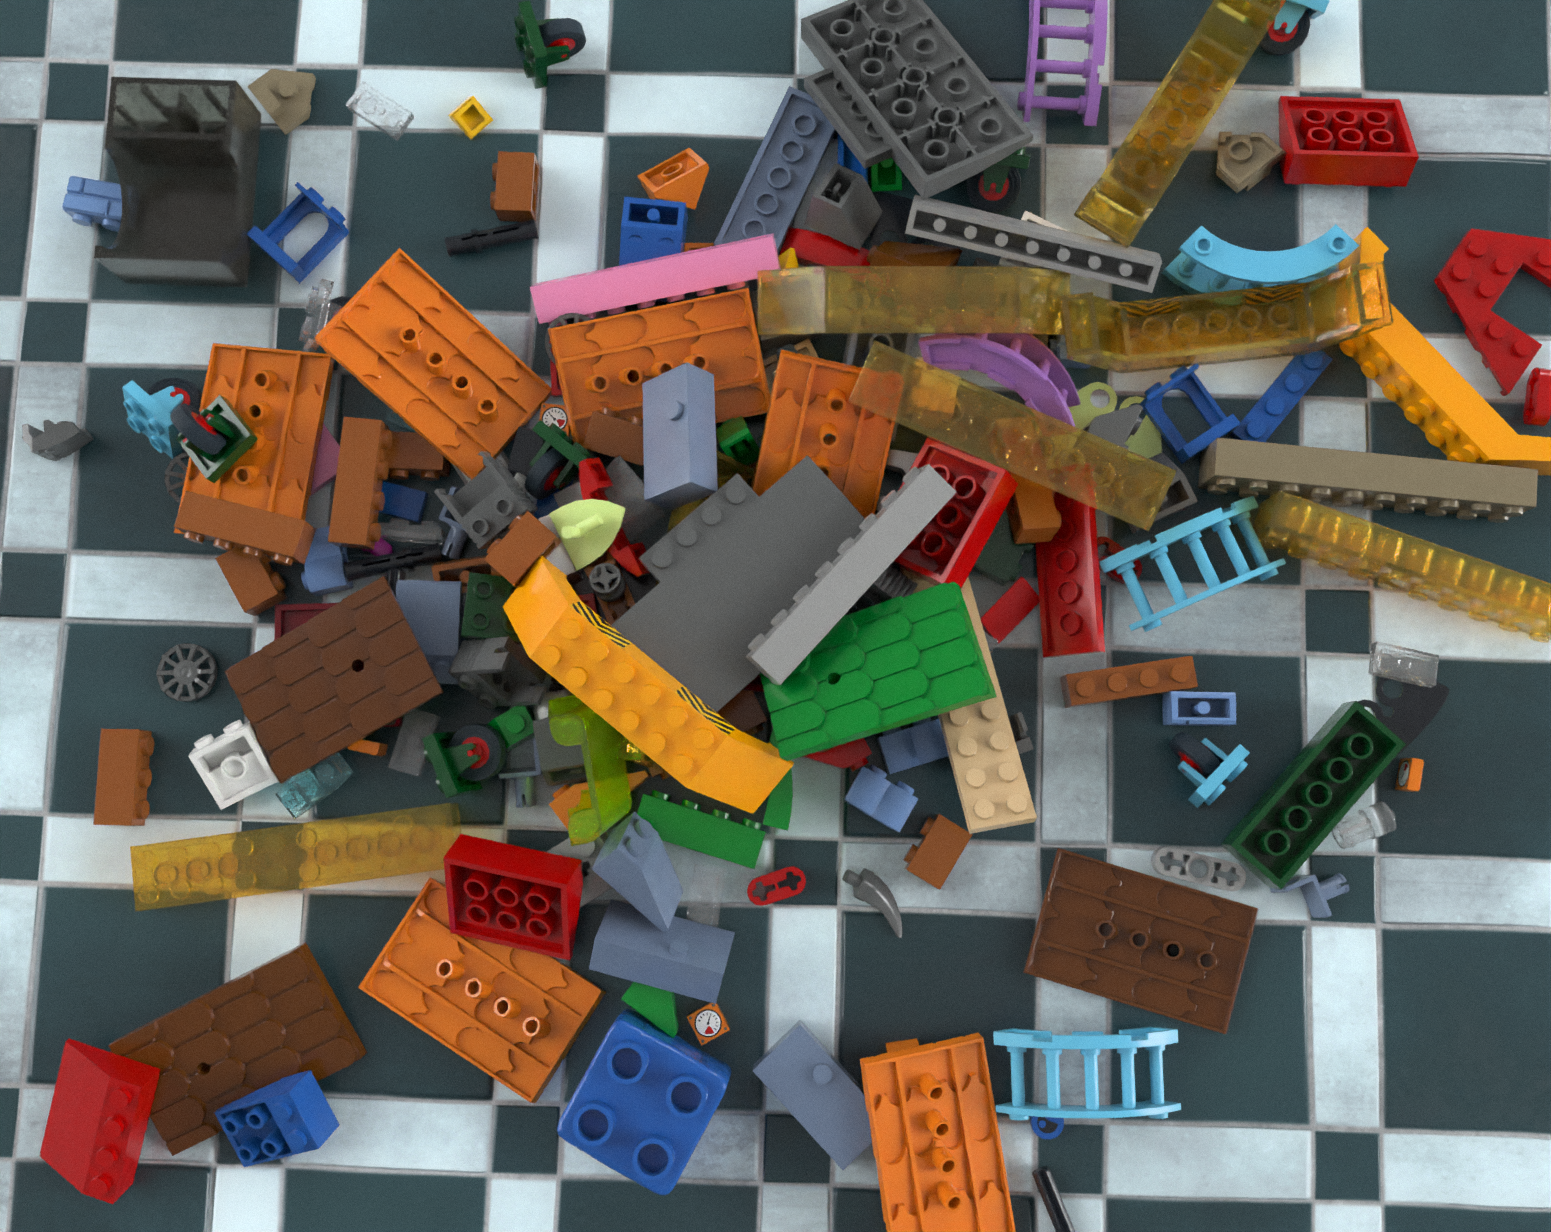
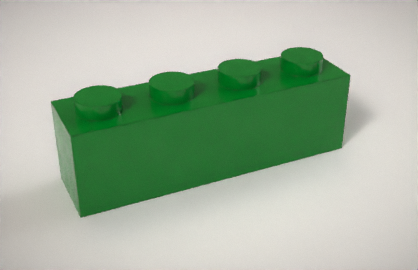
M652 790L651 795L643 794L637 814L652 825L658 832L661 840L755 869L766 831L760 830L761 823L743 818L742 824L730 820L731 814L717 809H713L712 814L699 811L701 804L683 799L681 805L669 801L671 795Z

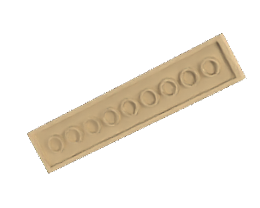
M899 567L903 575H906L908 579H912L913 582L918 584L912 594L935 586ZM967 577L961 592L997 697L939 714L938 717L969 834L1032 823L1035 822L1037 816L969 577Z

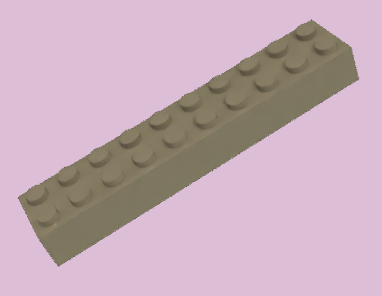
M1216 438L1200 453L1198 488L1208 489L1207 492L1209 494L1222 495L1226 494L1227 491L1239 492V496L1245 498L1251 496L1258 497V494L1270 495V499L1275 501H1286L1291 497L1301 498V502L1305 504H1318L1321 500L1331 501L1332 505L1336 507H1350L1352 504H1361L1363 509L1381 510L1383 507H1391L1397 513H1413L1414 510L1425 511V515L1444 516L1446 513L1457 514L1458 519L1470 520L1481 516L1488 517L1489 522L1503 523L1508 522V519L1511 517L1523 516V512L1536 507L1538 469Z

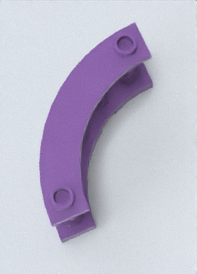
M1029 0V40L1024 92H1019L1017 110L1022 111L1023 122H1030L1031 108L1077 111V114L1082 116L1084 126H1096L1102 85L1098 84L1100 73H1097L1098 65L1104 66L1108 0ZM1040 7L1085 10V13L1089 14V24L1086 27L1039 24ZM1038 38L1084 40L1085 44H1089L1088 59H1084L1083 62L1037 59ZM1035 73L1082 75V78H1086L1084 96L1080 95L1079 98L1033 96Z
M953 312L930 315L929 318L934 335L920 337L918 341L926 371L942 369L968 371L972 369L988 374L987 377L999 382L1009 390L1013 389L1024 399L1025 405L1033 414L1041 430L1043 439L1075 432V423L1068 407L1077 406L1081 403L1076 387L1061 361L1038 338L1010 322L983 314Z

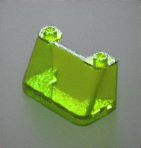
M575 695L548 700V719L553 739L563 746L581 744L589 789L581 790L579 803L574 808L568 809V832L571 846L587 844L595 841L625 817L632 807L621 733Z

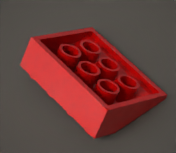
M1280 96L1278 101L1279 147L1285 151L1284 157L1280 160L1284 183L1294 185L1322 184L1326 186H1407L1419 156L1400 99Z
M927 438L910 470L915 466L919 469L929 464L956 493L892 563L935 586L941 583L955 582L961 589L1015 492L1018 483L1003 468Z
M460 834L443 857L450 933L570 961L573 956L583 889L582 860Z
M70 1038L66 1040L39 1156L82 1194L114 1204L134 1182L161 1069Z

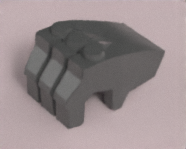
M44 420V432L29 424L22 425V438L30 446L31 452L48 460H61V458L71 455L93 440L87 429H79L75 423L69 421H60L54 424L50 420Z

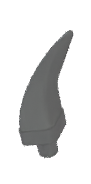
M866 868L860 874L849 869L846 870L842 880L853 886V897L879 909L884 914L896 936L902 938L900 912L888 886L882 879Z

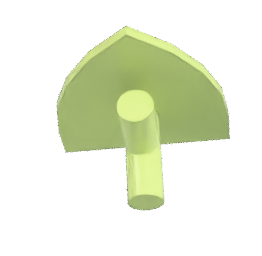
M586 499L574 501L549 513L576 571L593 563L604 555L612 545L622 526L625 507L610 501Z

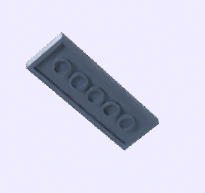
M791 86L788 87L714 242V246L774 233L777 253L779 252L836 132L835 128L809 94Z

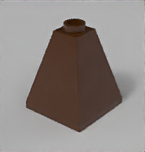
M884 241L880 246L874 245L867 256V262L870 263V266L890 267L887 269H868V272L909 319L920 327L943 303L956 270L952 268L958 265L963 251L953 247Z

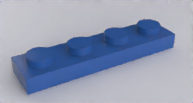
M1308 340L1241 420V424L1231 432L1230 436L1237 440L1266 442L1333 359Z

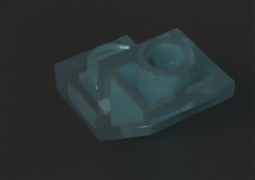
M338 752L309 770L293 776L275 795L291 816L296 819L336 791L354 772Z

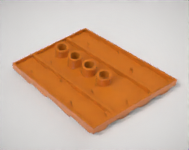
M400 248L314 337L316 343L325 352L354 375L362 385L398 414L405 423L434 446L441 455L471 480L486 468L483 464V457L478 455V453L487 451L495 460L514 439L518 427L526 425L541 408V403H545L552 395L549 385Z
M749 288L548 329L572 440L574 443L578 442L581 446L584 444L594 410L601 411L602 406L620 411L619 417L631 420L632 415L643 418L642 383L686 362L714 374L716 423L732 418L736 419L741 415L744 418L768 412L770 393ZM629 372L633 375L631 382L627 378Z
M213 343L199 411L201 412L204 408L206 409L221 395L229 400L258 440L215 483L207 480L189 457L179 510L186 491L305 520L308 499L312 491L318 444L322 436L326 402L329 400L335 359L328 353ZM177 528L174 530V533L185 534Z
M781 350L751 489L760 497L808 455L864 519L871 513L875 515L904 384L903 377Z
M433 878L428 879L358 986L359 989L530 1103L538 1101L544 1088L552 1079L562 1060H564L578 1038L579 1033L583 1030L597 1005L606 994V991L555 957L450 933L446 885Z
M973 1033L964 1037L960 1036L936 1043L906 1048V1050L902 1049L876 1055L875 1057L871 1056L860 1059L866 1111L869 1115L873 1154L877 1164L883 1219L886 1223L887 1232H1016L984 1038L979 1033Z

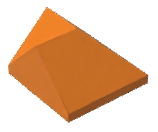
M687 148L637 177L650 199L686 202L687 208L695 210L709 171V166L691 148Z

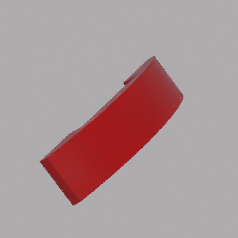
M798 228L789 229L779 254L781 255L789 248H794L798 264L808 267V264L820 268L825 266H870V263L867 262L869 250L862 247L859 250L828 235ZM826 269L864 283V288L890 297L868 272V269Z
M589 458L580 461L579 480L583 500L597 499L608 501L604 491L614 485L600 458ZM621 526L614 542L608 548V552L633 575L640 577L650 574L639 561V557L646 552L643 543L631 545Z

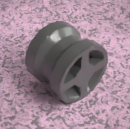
M610 563L599 564L589 575V583L597 597L602 601L614 602L624 595L626 582L615 565Z

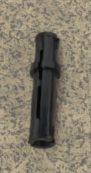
M532 219L478 231L477 228L471 229V233L445 237V244L449 257L473 251H476L477 254L483 253V249L539 239L535 220Z
M434 543L433 545L410 549L409 546L403 547V551L343 563L347 580L351 582L357 579L386 574L389 569H407L408 572L415 571V567L442 562L438 543Z

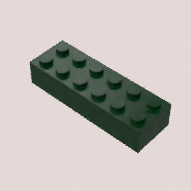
M1357 701L1342 703L1221 845L1269 888L1282 889L1406 743Z

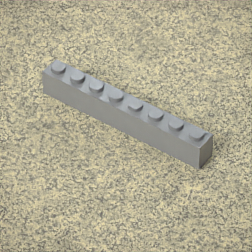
M919 195L914 196L905 234L1150 293L1153 292L1162 264L1160 254L1157 252L932 198L923 200Z
M929 464L919 469L916 466L913 467L903 477L902 481L905 484L898 492L892 490L881 501L880 504L883 508L876 516L871 513L859 525L862 531L854 539L849 537L839 546L837 552L840 555L832 563L826 561L816 571V581L810 587L804 585L794 595L792 599L795 603L788 611L782 609L771 620L770 623L773 627L765 636L760 633L748 645L751 651L745 657L773 684L781 685L956 493Z

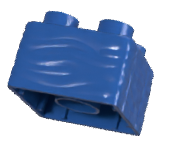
M625 1009L606 1033L558 1122L557 1132L567 1143L577 1147L580 1151H584L595 1160L635 1181L653 1193L661 1196L667 1195L677 1184L723 1098L731 1076V1067L677 1035L672 1038L639 1013L631 1009Z

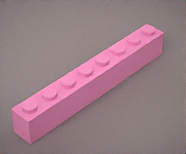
M774 233L539 282L532 285L530 291L539 324L548 322L550 325L556 318L568 313H579L592 319L596 317L595 312L607 310L608 315L626 311L625 306L637 304L638 308H646L655 305V300L667 298V302H675L685 299V294L696 291L697 296L715 293V287L726 285L727 290L744 287L745 281L757 279L758 284L776 280L775 275L780 274L781 268Z

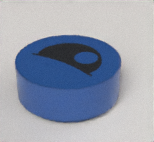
M1030 1116V1126L1040 1138L1053 1139L1062 1132L1064 1119Z

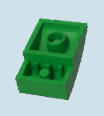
M772 729L769 742L778 749V743ZM791 768L770 793L763 825L788 831L793 799Z

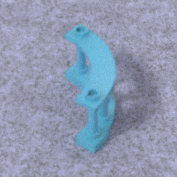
M1335 224L1328 232L1305 245L1283 251H1255L1223 241L1203 226H1200L1180 246L1178 250L1181 253L1164 269L1162 274L1184 290L1194 295L1198 293L1211 298L1216 303L1245 307L1265 306L1283 302L1294 296L1237 301L1245 289L1307 283L1300 293L1303 294L1327 278L1337 268L1335 265L1344 260L1359 245Z
M1254 496L1233 502L1231 507L1225 509L1220 507L1155 535L1157 542L1151 544L1150 540L1139 545L1135 544L1099 562L1104 573L1116 570L1118 575H1122L1142 620L1129 625L1131 631L1143 627L1144 632L1163 625L1160 620L1161 618L1257 576L1263 581L1279 574L1277 567L1286 564L1284 558L1270 563L1249 520L1251 517L1249 512L1259 507ZM1231 520L1234 525H1238L1258 568L1250 571L1230 530ZM1212 528L1213 532L1217 531L1238 574V577L1222 584L1199 539L1202 537L1200 532ZM1182 540L1184 545L1188 544L1209 590L1191 598H1187L1167 556L1169 551L1167 546ZM1149 555L1151 559H1155L1176 603L1155 614L1133 570L1135 567L1133 561Z
M1148 1026L1119 1030V1034L1103 1035V1031H1072V1035H1052V1031L1018 1028L993 1031L994 1045L1007 1046V1052H1010L1012 1102L995 1105L996 1112L1009 1114V1119L1028 1120L1029 1116L1051 1118L1148 1116L1149 1118L1165 1119L1168 1118L1169 1112L1181 1110V1103L1164 1101L1162 1051L1165 1050V1045L1178 1043V1029ZM1145 1047V1050H1149L1151 1100L1136 1102L1134 1054L1137 1053V1048ZM1027 1048L1042 1049V1054L1046 1055L1047 1104L1025 1102L1024 1052H1027ZM1062 1049H1080V1054L1084 1055L1086 1105H1061L1059 1055L1062 1054ZM1101 1049H1117V1053L1120 1054L1122 1104L1099 1105L1097 1055L1101 1054Z

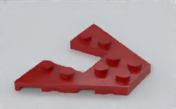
M1471 228L1435 277L1434 282L1440 292L1446 296L1447 304L1453 314L1456 312L1466 328L1464 333L1473 348L1482 355V363L1485 368H1490L1502 389L1500 391L1501 395L1506 396L1512 391L1542 344L1492 312L1491 309L1519 268L1551 288V239Z

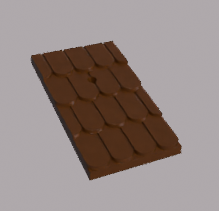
M384 576L342 599L341 602L309 619L308 622L262 647L261 650L225 671L230 686L235 691L242 705L243 712L249 719L256 733L257 740L263 747L280 784H284L444 693ZM363 661L364 668L358 672L356 666L359 662Z
M1058 848L1023 973L1227 1034L1259 909ZM1176 944L1180 951L1177 956L1173 957L1169 949L1172 945Z
M306 942L115 1039L108 1045L114 1054L161 1069L149 1117L163 1141H166V1146L172 1156L217 1135L223 1130L214 1114L218 1108L286 1076L311 1070L316 1081H319L350 1066L353 1062L363 1058L367 1053Z

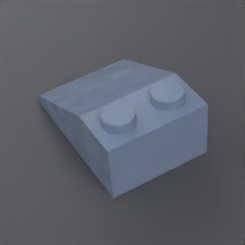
M398 580L396 599L438 682L442 684H458V681L448 671L462 641L466 640V638L461 637L464 617L462 582Z
M634 811L609 833L592 870L665 933L669 929L683 894V888L658 832L647 820L642 819Z

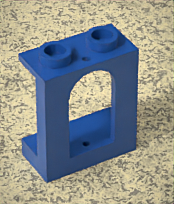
M297 182L295 186L301 193L263 232L257 226H254L247 235L300 284L350 232L343 224L346 220L345 217L332 206L328 210L322 204L324 201L323 197L315 189L310 187L306 190ZM311 213H321L328 220V230L296 263L277 244L305 216Z
M1197 363L1189 369L1184 365L1169 375L1171 380L1163 386L1160 382L1151 386L1144 392L1146 397L1139 404L1143 407V411L1181 464L1200 453L1216 438L1224 437L1241 424L1234 414L1226 417L1194 373L1199 368ZM1170 390H1180L1188 395L1211 427V429L1188 444L1162 408L1163 395Z

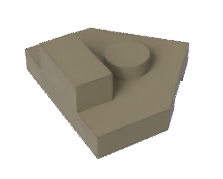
M270 69L247 86L285 135L310 118V101L316 81L313 73Z
M1219 132L1216 175L1236 193L1242 189L1248 191L1270 174L1272 166L1284 157L1285 151L1265 133L1251 132L1250 135H1232V132Z

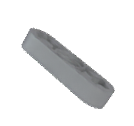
M1168 846L1157 848L1151 856L1152 867L1157 873L1226 891L1240 890L1246 882L1245 870L1241 865L1234 862ZM1170 852L1171 859L1183 861V855H1186L1182 868L1169 865L1167 870L1164 869V864L1160 862V857L1166 856ZM1197 859L1202 860L1207 867L1205 875L1201 878L1194 877L1190 872L1191 863ZM1230 868H1232V873L1237 875L1236 881H1230L1228 886L1227 879L1214 876L1215 870L1229 872Z

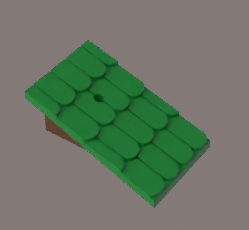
M955 582L941 583L905 597L898 596L852 614L844 615L781 685L773 684L764 674H760L768 710L771 714L770 718L776 742L778 743L780 758L786 761L818 751L824 753L844 743L997 697L960 586Z

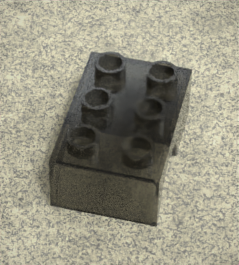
M111 77L105 149L111 156L119 177L122 196V216L115 241L108 248L95 245L94 258L126 284L247 288L251 238L247 233L252 229L262 114L236 80Z

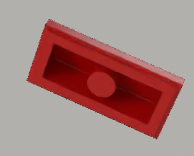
M1022 576L980 618L983 630L998 644L1039 603V595Z

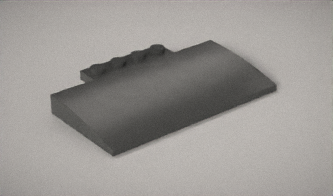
M847 0L801 19V39L825 69L804 78V88L864 169L892 157L923 200L978 174L1033 140V134L923 0Z
M808 455L760 497L736 474L639 557V561L655 577L659 584L611 626L717 713L761 674L745 657L751 651L748 645L760 633L765 636L773 627L770 623L771 620L782 609L788 611L795 603L792 599L794 595L804 585L810 587L816 581V571L826 561L832 563L840 555L837 552L839 546L847 538L851 537L854 539L862 531L859 525L864 520V517Z

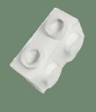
M237 720L224 727V734L216 738L212 734L200 738L194 743L196 748L188 756L221 810L279 781L271 768L263 747L257 740L250 721L242 724L241 720Z

